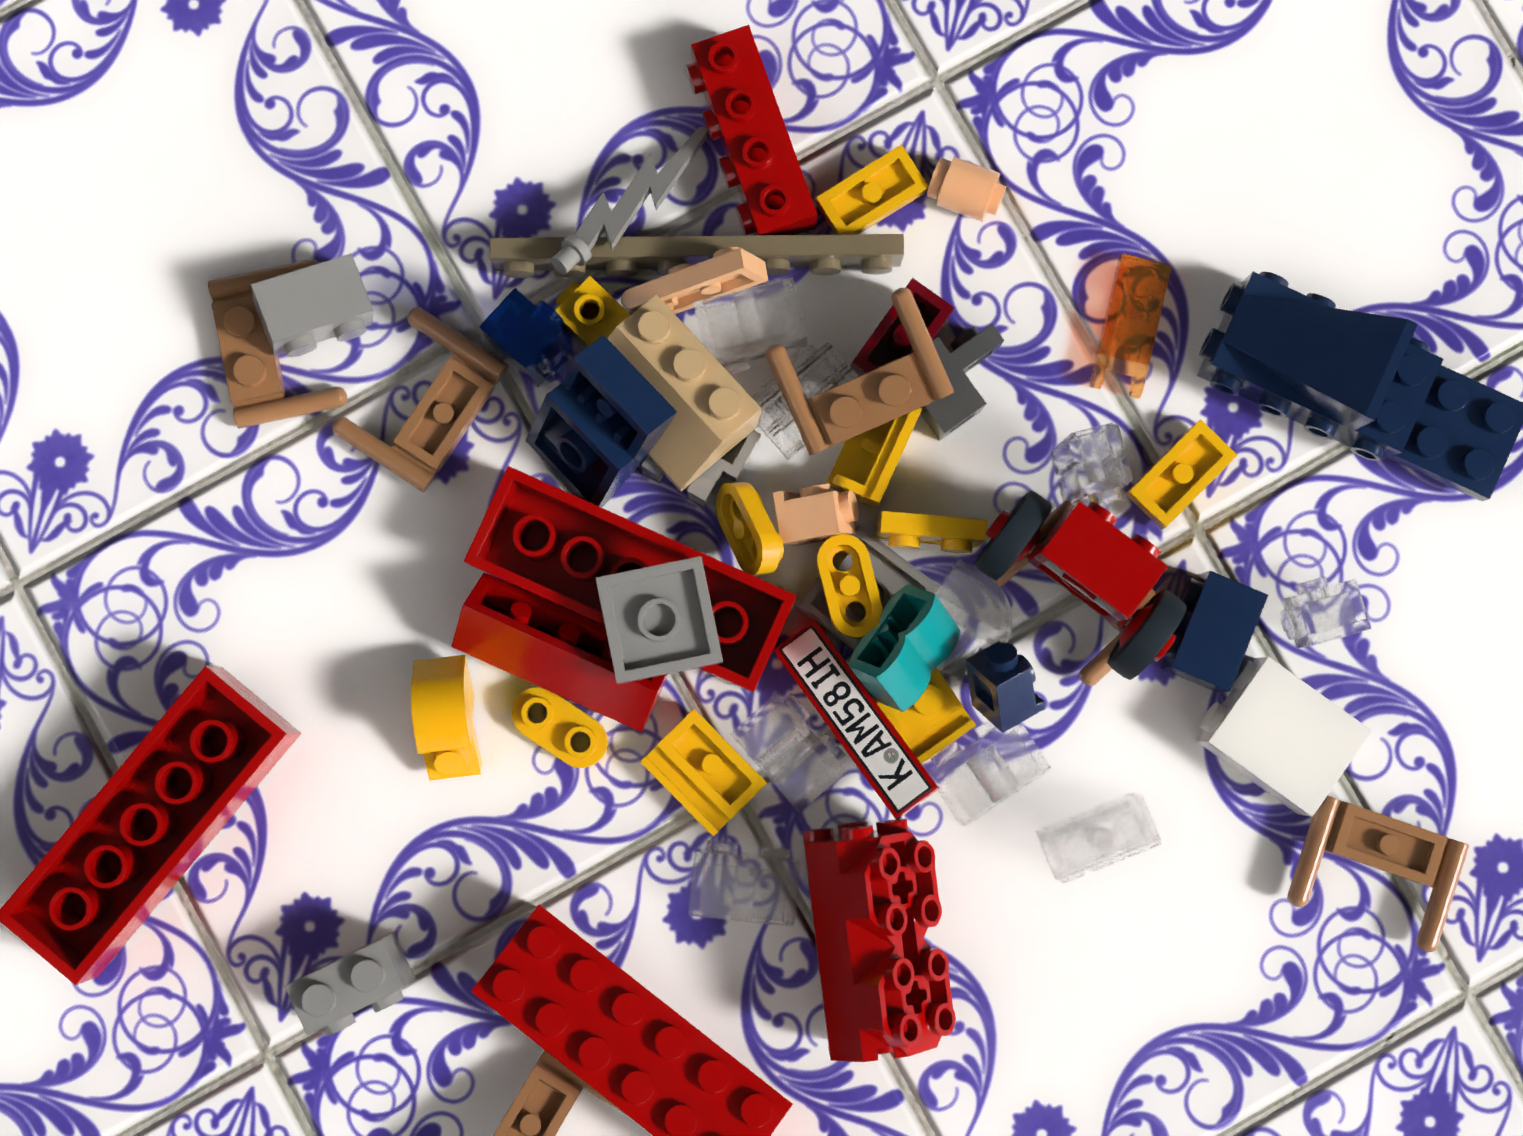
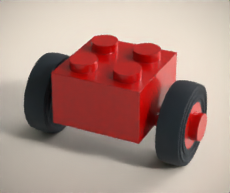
M1030 490L1011 513L1003 509L987 529L985 535L991 539L976 559L975 566L988 577L998 580L1013 563L1022 561L1027 553H1029L1027 559L1030 564L1108 622H1118L1117 626L1122 628L1120 639L1111 651L1107 664L1122 677L1129 680L1135 678L1152 660L1158 662L1170 649L1176 639L1173 633L1179 626L1187 609L1186 604L1181 599L1163 589L1143 608L1136 611L1168 568L1165 563L1158 559L1161 551L1150 541L1138 534H1134L1132 538H1129L1114 526L1117 522L1116 517L1093 501L1088 506L1079 501L1064 511L1043 541L1035 545L1040 537V527L1050 514L1052 505L1038 493Z

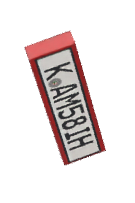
M815 619L773 650L896 820L940 789Z

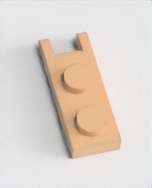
M740 247L723 248L716 251L711 259L698 264L687 263L674 266L668 271V275L627 289L622 294L621 303L626 309L636 311L657 294L672 312L677 314L767 282L765 261Z

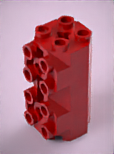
M907 819L876 822L877 830H873V825H868V821L837 825L838 835H834L833 828L802 831L828 1051L831 1061H878V1054L892 1052L894 1058L919 1054L937 1048L941 1037L950 1035L956 1023L948 972V957L940 948H931L923 939L928 927H935L942 915L935 870V852L928 841H918L908 830Z

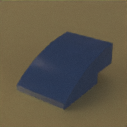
M603 335L573 357L562 383L546 394L525 441L579 498L602 508L651 451L671 423L677 411Z

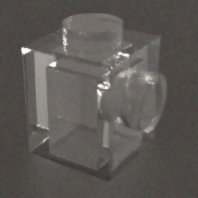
M1326 576L1296 584L1297 595L1281 599L1285 609L1280 612L1281 624L1288 639H1294L1296 648L1314 646L1372 629L1356 578L1328 585Z

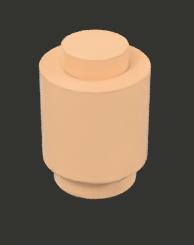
M954 157L952 161L940 158L932 175L927 197L937 200V206L983 222L986 213L996 215L1006 186L998 183L999 172Z

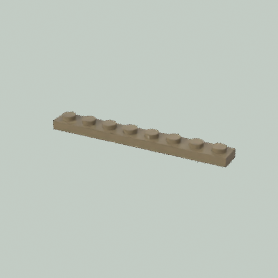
M904 234L621 237L613 250L607 237H599L591 249V259L583 266L575 265L567 274L563 275L553 267L551 258L562 249L561 242L566 237L490 238V260L496 271H503L504 276L511 278L534 276V270H555L556 276L575 278L584 276L585 270H606V274L609 276L630 277L637 274V269H657L658 275L665 276L669 274L668 271L674 266L687 263L698 264L713 258V254L716 251L727 247H740L765 261L767 275L771 276L790 273V268H810L812 274L833 275L840 273L841 267H861V272L865 274H886L892 271V267H900L904 256Z

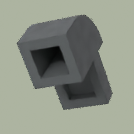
M993 324L981 332L973 326L950 343L954 349L951 353L939 337L933 340L954 389V393L921 407L920 415L939 441L980 413L987 404L965 373L998 351L1004 342V339Z

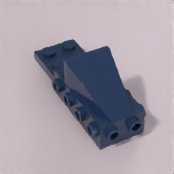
M1253 271L1240 284L1233 282L1230 285L1220 305V310L1225 312L1218 329L1212 328L1209 331L1200 349L1199 356L1203 357L1204 360L1196 376L1209 381L1214 389L1231 396L1240 395L1257 403V407L1267 414L1280 418L1287 417L1304 425V429L1315 436L1324 439H1335L1350 446L1351 451L1360 457L1372 461H1382L1389 458L1480 501L1491 498L1523 425V402L1442 366L1443 358L1430 353V347L1426 343L1412 338L1418 324L1409 319L1335 308L1336 304L1329 298L1315 293L1304 295L1288 287L1289 283L1286 279L1271 272H1260L1258 274Z

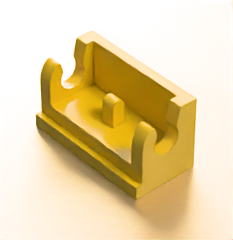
M922 408L846 440L826 484H831V489L838 492L852 490L858 501L876 509Z

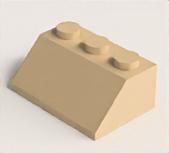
M657 294L617 325L607 339L677 411L671 423L647 456L680 492L758 427L762 408Z

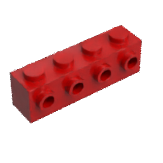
M746 25L691 44L692 63L685 65L694 94L703 92L709 110L702 112L704 123L711 141L720 139L726 157L720 158L719 163L728 188L737 186L743 204L737 205L736 211L744 234L796 235L816 228L817 212L750 26Z
M486 573L482 574L462 605L451 647L640 732L643 731L668 674L617 684L605 626Z

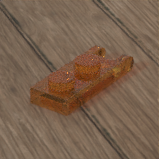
M1123 253L1118 258L1089 387L1100 390L1105 379V371L1131 376L1129 397L1141 398L1172 265Z

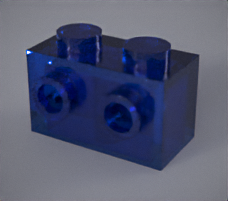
M516 288L479 326L492 347L537 388L545 380L549 383L555 381L570 363V359L567 356L571 353L572 349L565 337L569 330L562 324L564 322L563 318L542 299L534 305Z

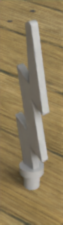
M699 127L658 174L650 153L612 211L603 192L575 235L570 234L561 242L562 249L551 258L553 267L559 273L565 275L575 265L583 266L591 259V249L603 231H605L610 247L613 250L649 194H651L657 211L706 141L707 129Z

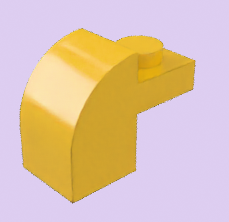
M466 655L413 661L411 678L412 723L418 754L423 753L429 781L481 774L482 759L473 724L475 695Z

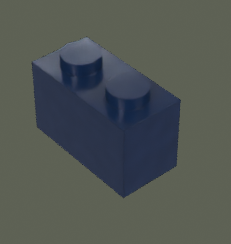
M1213 571L1198 574L1196 580L1190 578L1179 598L1186 604L1187 609L1179 626L1173 633L1176 639L1164 655L1165 658L1160 669L1215 692H1230L1268 594Z

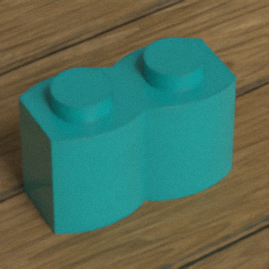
M907 584L888 601L880 616L879 625L868 632L858 643L851 656L849 667L877 702L904 712L924 693L930 681L932 670L942 664L951 654L959 639L960 629L934 593Z

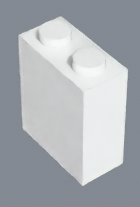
M1269 656L1255 658L1252 662L1245 660L1240 665L1232 686L1233 690L1223 704L1219 702L1214 703L1203 716L1199 727L1204 731L1196 742L1296 814L1313 817L1372 730Z

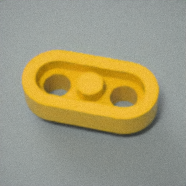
M748 482L723 484L716 497V514L739 566L744 572L751 575L774 572L779 561L782 559L784 546L780 534L776 532L763 506L760 494Z
M839 534L830 537L822 544L817 555V569L829 616L833 626L839 633L850 638H861L879 625L880 616L883 611L870 556L863 542L852 535ZM838 553L848 554L852 559V567L847 571L837 570L833 565V557ZM856 602L864 607L865 617L863 620L853 622L847 618L846 607L850 603Z
M533 687L523 691L516 698L512 708V719L518 731L566 764L576 768H586L598 763L606 754L608 735L604 726L562 696L542 687ZM535 703H541L547 709V717L541 723H535L529 717V709ZM577 732H585L590 738V746L584 752H578L572 746V737Z

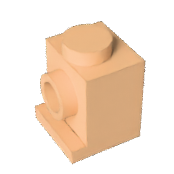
M820 484L801 488L800 493L788 491L773 492L778 529L783 544L803 545L824 541L839 534H856L854 521H857L859 518V507L852 490L837 492L831 490V484Z

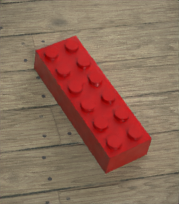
M507 466L463 561L478 570L605 626L596 577L701 556L723 663L699 667L698 669L752 693L755 692L797 598V595L510 466Z
M205 666L1 907L0 922L75 986L97 978L301 735V732L223 667Z
M541 905L536 907L471 990L473 994L653 1136H771L793 1105Z

